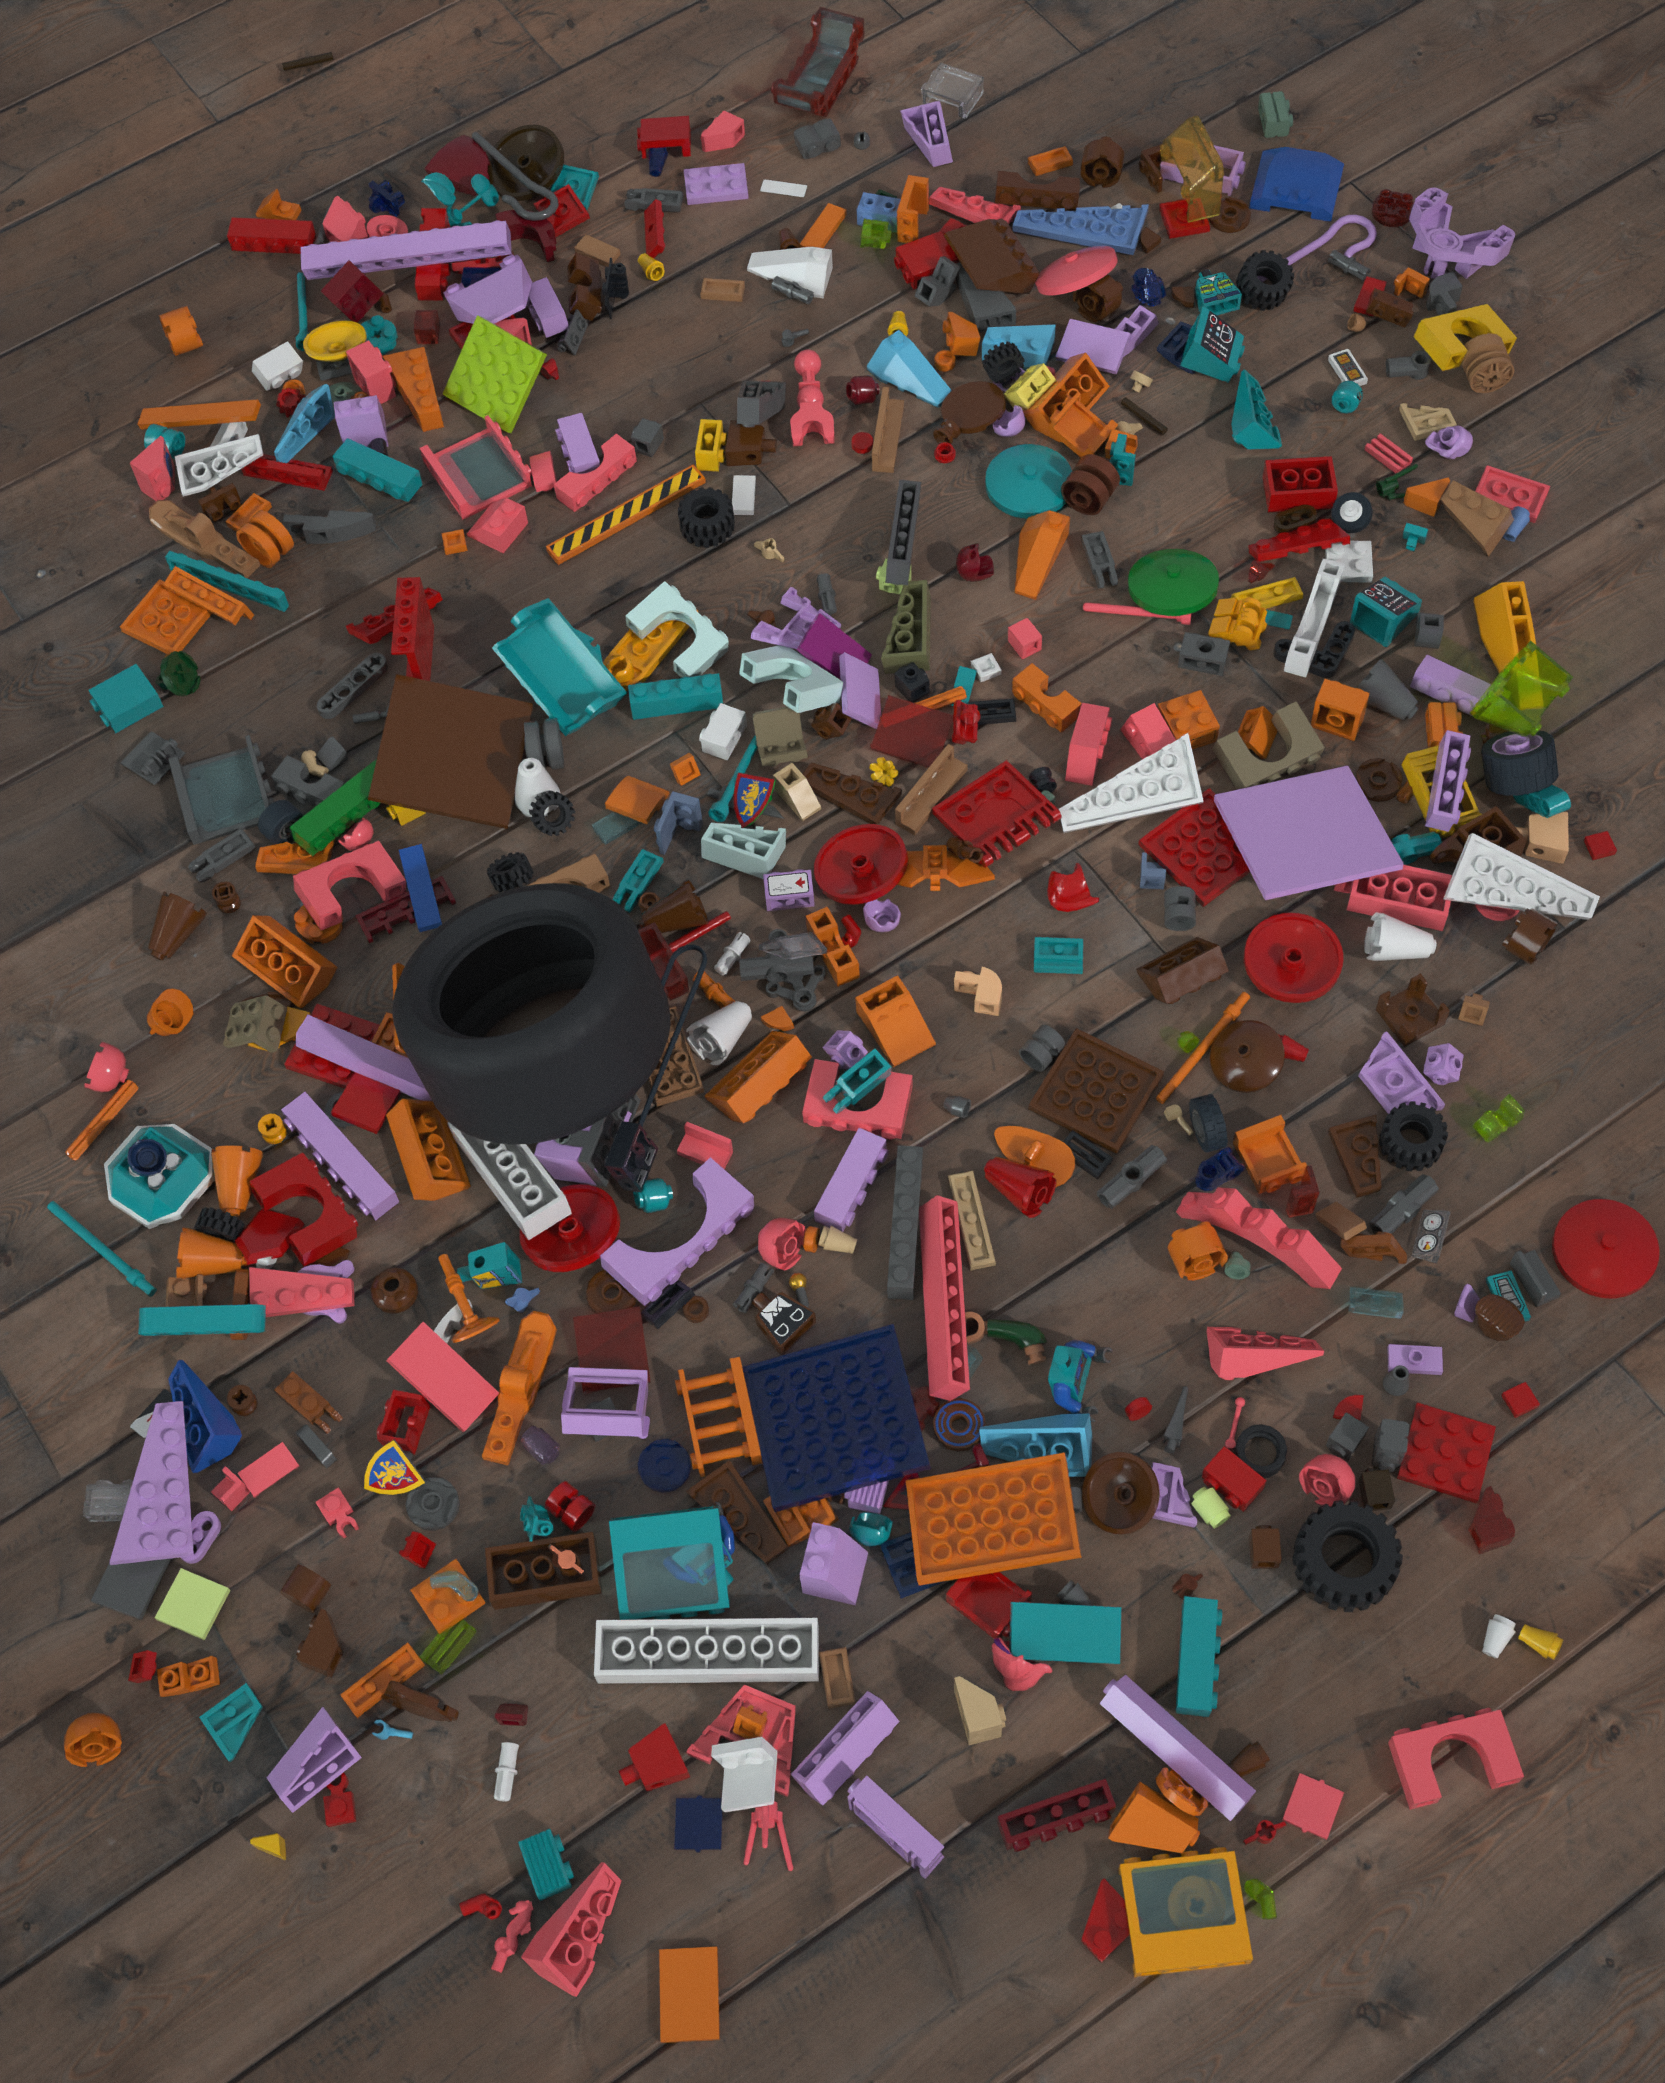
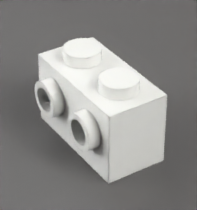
M287 341L252 362V373L266 391L272 388L276 389L289 378L294 379L301 374L303 360Z
M720 703L717 710L711 713L707 728H703L700 733L699 741H701L702 752L728 760L747 726L746 712Z

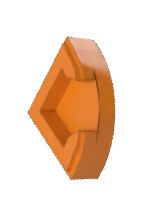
M783 1006L761 1016V1021L769 1028L781 1029L782 1031L794 1029V1024Z

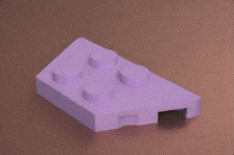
M1386 1031L1371 1053L1369 1060L1360 1071L1359 1078L1388 1114H1390L1391 1109L1394 1107L1398 1109L1399 1104L1405 1102L1406 1105H1409L1410 1101H1415L1416 1105H1420L1421 1102L1426 1103L1425 1107L1430 1109L1432 1106L1436 1111L1444 1109L1445 1103Z

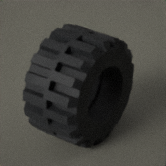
M1261 250L1260 253L1256 251L1244 262L1236 279V287L1242 293L1241 299H1245L1244 303L1246 305L1251 304V308L1256 309L1258 307L1261 311H1265L1266 308L1272 310L1275 306H1280L1290 291L1294 282V273H1291L1293 268L1292 265H1288L1289 261L1287 259L1281 258L1282 255L1280 253L1276 255L1271 250L1269 253L1266 250ZM1257 276L1268 278L1273 285L1261 282Z
M701 487L699 490L696 491L694 489L690 491V494L683 496L684 500L679 502L678 517L680 531L684 539L687 538V542L690 544L695 543L697 547L704 545V548H709V545L718 546L719 542L724 543L726 541V537H731L732 531L735 528L732 501L726 493L722 494V490L719 489L715 491L713 487H708V489ZM703 516H713L708 519H701Z
M1410 1101L1409 1105H1406L1405 1102L1401 1103L1398 1109L1396 1107L1391 1109L1390 1114H1387L1380 1133L1379 1145L1383 1146L1381 1150L1383 1156L1388 1155L1387 1161L1390 1163L1394 1161L1397 1163L1395 1167L1399 1169L1402 1166L1406 1167V1171L1410 1172L1413 1168H1416L1417 1171H1422L1424 1166L1428 1169L1433 1165V1162L1436 1163L1443 1152L1448 1138V1132L1446 1131L1447 1123L1442 1122L1443 1116L1441 1113L1436 1114L1434 1107L1431 1106L1430 1109L1425 1107L1426 1103L1421 1102L1420 1105H1416L1415 1101ZM1406 1129L1416 1130L1425 1137L1426 1142L1421 1144L1411 1143L1404 1139L1400 1132Z

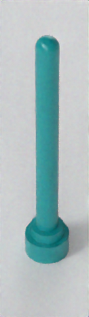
M299 272L297 274L299 333L295 340L297 349L304 351L303 341L309 334L306 284L304 273Z
M755 735L720 801L713 803L708 811L709 817L716 822H724L729 814L728 804L734 794L738 773H745L757 750Z

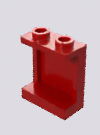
M689 116L641 119V127H637L638 152L642 151V159H647V148L682 146L683 157L691 156Z
M939 231L896 247L894 263L896 268L902 271L905 282L909 283L914 290L918 288L917 281L919 279L933 275L940 257L945 256L954 263H959V259L943 233Z
M1000 1572L960 1578L946 1593V1602L993 1639L1002 1638V1636L1007 1638L1010 1635L1011 1602L1032 1603V1592L1029 1590L1025 1592Z

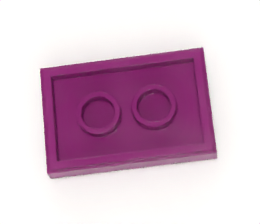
M820 613L814 618L797 648V651L839 680H841L839 661L841 654L845 652L865 663H868L872 656L870 652Z

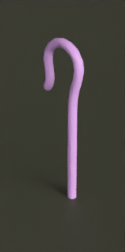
M1343 216L1334 222L1321 237L1285 259L1289 261L1288 265L1295 263L1327 243L1343 225L1356 223L1368 230V237L1350 246L1345 251L1344 255L1350 258L1355 253L1368 248L1374 243L1377 236L1376 227L1371 220L1364 216ZM1257 276L1261 282L1268 279L1264 276Z

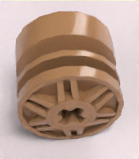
M1490 333L1483 334L1471 339L1464 345L1468 351L1461 365L1473 391L1477 393L1493 392L1502 388L1511 380L1515 369L1500 336Z

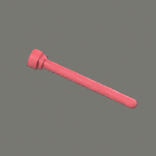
M1099 603L1083 604V610L1086 612L1177 619V622H1181L1184 625H1190L1192 613L1181 616H1164L1135 606Z

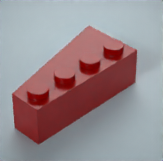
M421 208V217L424 224H420L419 232L429 231L434 228H450L446 208ZM449 262L416 266L415 289L418 300L443 301V292L447 291L448 287L447 276H450Z

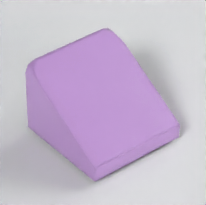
M1469 1284L1464 1286L1454 1314L1455 1317L1473 1322L1476 1316L1475 1306L1480 1299Z

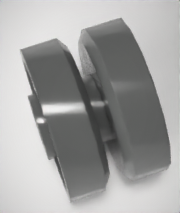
M545 719L543 723L544 734H541L540 725L536 720L524 722V742L527 758L539 760L545 768V756H547L552 770L564 769V755L558 719Z

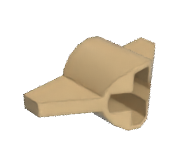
M1120 421L1117 423L1116 430L1134 435L1143 427L1140 423L1128 424L1127 422Z
M773 538L754 543V547L761 550L762 556L765 559L776 558L781 562L784 561V557L777 550L776 542Z

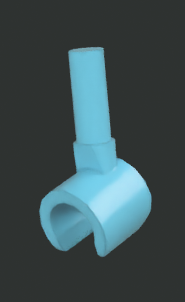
M376 1720L374 1722L378 1726H384L381 1733L372 1732L380 1740H385L389 1736L410 1739L413 1737V1732L391 1728L383 1720Z

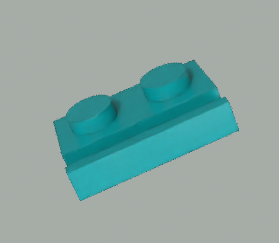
M1035 937L1034 972L1082 974L1083 939Z

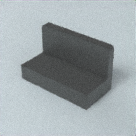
M1521 1250L1515 1252L1510 1265L1534 1305L1539 1307L1559 1298L1561 1292L1536 1251L1532 1250L1525 1254Z

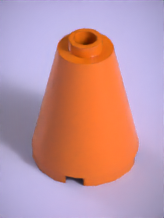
M242 1146L215 1147V1150L212 1148L211 1157L219 1208L225 1213H230L231 1216L238 1217L241 1212L246 1211L251 1195L250 1180L257 1176L263 1152L251 1147L250 1152L242 1150Z
M182 1228L183 1232L180 1235L177 1256L180 1267L176 1268L177 1278H193L198 1274L208 1276L236 1272L237 1269H242V1266L247 1267L241 1250L237 1248L234 1242L190 1228Z

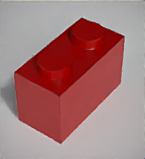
M1225 1446L1208 1463L1202 1473L1203 1482L1208 1488H1214L1215 1491H1219L1225 1496V1501L1232 1508H1239L1243 1512L1263 1491L1267 1481Z

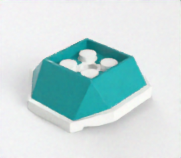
M175 1124L137 1126L104 1163L109 1201L148 1229L158 1227L159 1224L182 1219L215 1181L211 1157L212 1148ZM153 1139L161 1143L166 1150V1165L155 1176H139L132 1172L128 1165L129 1148L138 1140Z

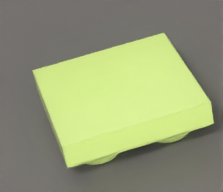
M181 1568L155 1619L205 1640L231 1590Z

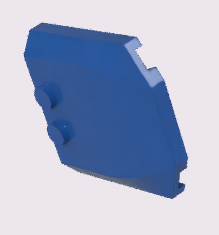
M1290 147L1264 150L1249 209L1270 212L1271 206L1312 212L1311 219L1331 222L1344 163L1326 153Z

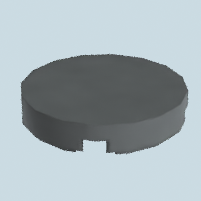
M440 1477L425 1478L426 1482L409 1491L405 1506L408 1516L415 1526L423 1530L436 1531L445 1528L453 1522L459 1512L460 1500L458 1492L449 1481Z

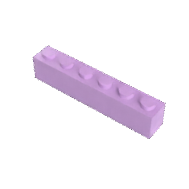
M306 1092L281 1109L285 1117L282 1120L285 1126L291 1132L295 1130L299 1134L297 1138L306 1149L310 1146L314 1151L312 1155L320 1165L326 1164L329 1168L327 1172L335 1182L338 1180L344 1185L342 1189L350 1199L353 1197L359 1202L357 1206L365 1216L370 1214L376 1221L399 1203L395 1191Z

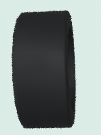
M1263 1424L1252 1425L1243 1430L1238 1437L1234 1454L1265 1479L1272 1477L1280 1471L1286 1459L1287 1446L1283 1436L1273 1427ZM1252 1438H1265L1274 1444L1277 1453L1273 1463L1267 1466H1259L1247 1459L1245 1446Z

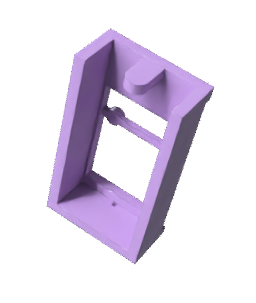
M1172 136L1170 151H1166L1165 162H1161L1160 173L1163 181L1168 179L1220 193H1228L1227 196H1231L1233 189H1237L1239 185V174H1243L1246 162L1243 161L1244 152ZM1188 159L1198 161L1195 169L1185 167ZM1201 163H1207L1232 170L1229 177L1201 171L1199 168Z
M867 1775L862 1781L858 1778L847 1791L849 1793L847 1797L849 1809L851 1811L854 1810V1813L907 1863L911 1860V1866L914 1869L918 1866L920 1868V1875L926 1879L944 1858L940 1853L944 1846Z

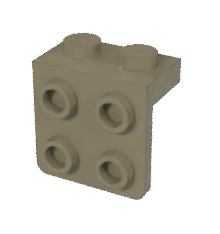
M786 706L759 711L753 714L758 754L762 767L776 766L779 763L789 761L798 762L801 759L808 758L799 713Z
M267 995L235 1003L230 1010L223 1045L226 1048H233L255 1043L270 1053L278 1051L287 1007Z

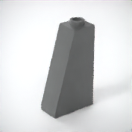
M961 262L955 263L960 267L955 280L969 319L973 324L977 325L978 332H985L988 327L1016 325V308L1002 291L977 289Z

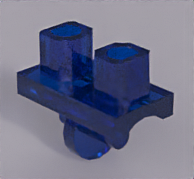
M386 180L380 184L374 181L368 183L372 189V196L368 199L370 202L369 209L374 213L387 210L395 217L400 215L399 207L405 203L404 195L399 190L391 195L393 189Z

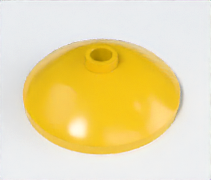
M335 321L312 330L305 337L303 347L305 353L313 359L326 362L341 361L348 358L346 351L364 343L367 335L364 327L359 323Z

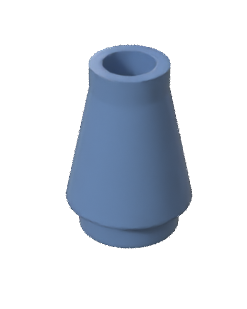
M1519 506L1511 510L1514 521L1503 535L1508 541H1515L1530 521V512Z

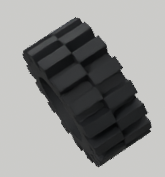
M1001 342L999 347L996 344L993 346V350L989 349L987 351L989 355H984L985 360H982V364L989 378L994 383H998V381L1004 383V380L1008 382L1010 377L1015 378L1017 377L1016 373L1020 374L1022 371L1020 368H1024L1025 360L1014 343L1006 342L1004 344V342Z
M544 791L541 793V797L537 795L535 797L536 803L531 802L533 810L529 809V814L532 815L530 820L534 823L533 825L549 836H552V834L559 836L560 831L563 834L567 832L565 828H571L572 824H570V821L575 820V817L572 815L575 813V809L572 808V802L557 791L556 793L554 791H549V793ZM557 805L560 809L559 817L552 822L546 821L544 812L547 807Z
M515 852L514 855L513 853H508L506 857L503 855L500 860H494L495 863H491L489 865L490 868H487V875L494 889L498 890V892L515 889L518 886L522 887L523 883L527 884L529 882L528 879H532V874H534L526 855Z
M205 1207L204 1209L202 1208L194 1229L235 1243L237 1237L244 1230L245 1224L242 1220L237 1219L238 1217L231 1216L228 1212L224 1213L220 1209L215 1210L211 1207L210 1209Z

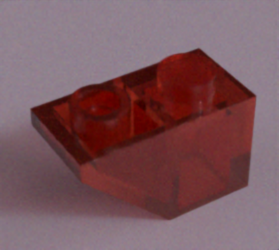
M1492 1486L1487 1487L1483 1492L1468 1528L1479 1554L1509 1545L1515 1537L1513 1522L1510 1518H1506L1502 1510V1499L1498 1493H1494Z

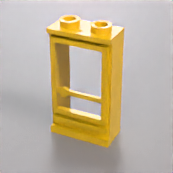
M1439 745L1408 753L1401 764L1425 821L1431 794L1428 787H1431L1433 782L1426 783L1422 773L1435 770ZM1466 780L1462 783L1464 795L1461 801L1465 812L1460 813L1458 823L1453 824L1449 832L1428 827L1430 832L1435 831L1442 838H1447L1453 835L1459 827L1482 815L1478 810Z

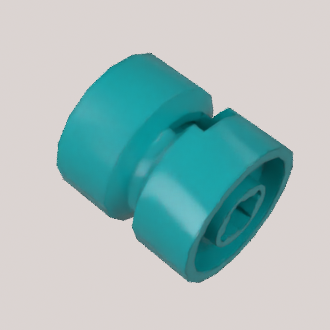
M154 423L148 427L144 437L145 448L159 436H162L171 458L175 459V456L182 455L185 447V435L183 432L168 429Z

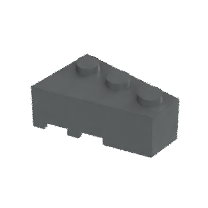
M743 380L737 400V424H742L744 427H754L784 409L786 382Z

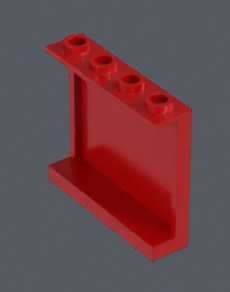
M397 578L391 654L407 656L406 676L430 681L434 624L421 578Z

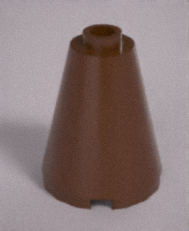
M689 879L641 913L642 919L639 920V923L644 933L649 932L650 935H656L708 924V917L700 897H697L696 893L692 892L696 889Z
M163 892L148 949L151 950L150 955L161 961L164 958L170 959L201 924L207 913L202 908L199 912L194 910L195 904L172 893L168 895L167 892Z

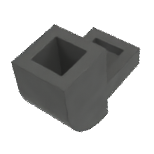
M940 257L933 275L922 277L915 297L929 307L941 305L956 289L957 285L954 284L960 267L947 257Z
M1454 272L1440 275L1431 282L1426 301L1428 311L1436 309L1438 315L1456 312L1457 305L1455 302L1459 301L1463 286Z
M1417 613L1415 647L1439 649L1444 629V615Z

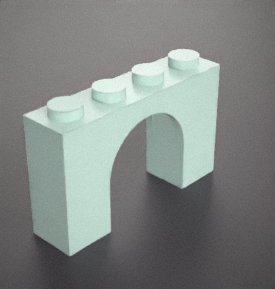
M665 581L626 615V626L641 640L658 625L670 620L682 621L693 629L696 635L693 644L673 661L674 671L681 678L701 676L728 651L729 641L726 634L721 630L717 631L707 616H701L691 601H685L678 589L673 585H668Z
M777 645L742 653L739 674L753 684L772 679L792 680L786 682L783 704L795 712L801 713L840 703L843 681L795 650Z

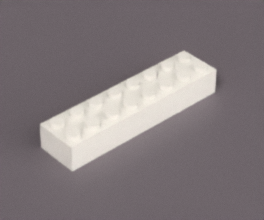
M818 1618L596 1620L594 1677L598 1684L819 1681Z

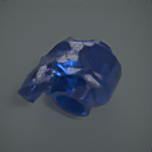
M1137 269L1132 277L1135 283L1131 286L1135 298L1139 299L1142 304H1148L1149 307L1160 305V300L1166 297L1163 279L1158 277L1152 269Z

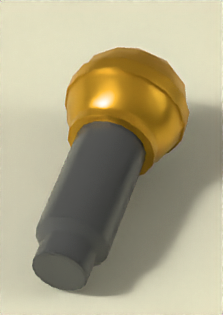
M795 1273L790 1277L789 1285L795 1291L798 1302L809 1308L805 1290L807 1279L803 1274Z

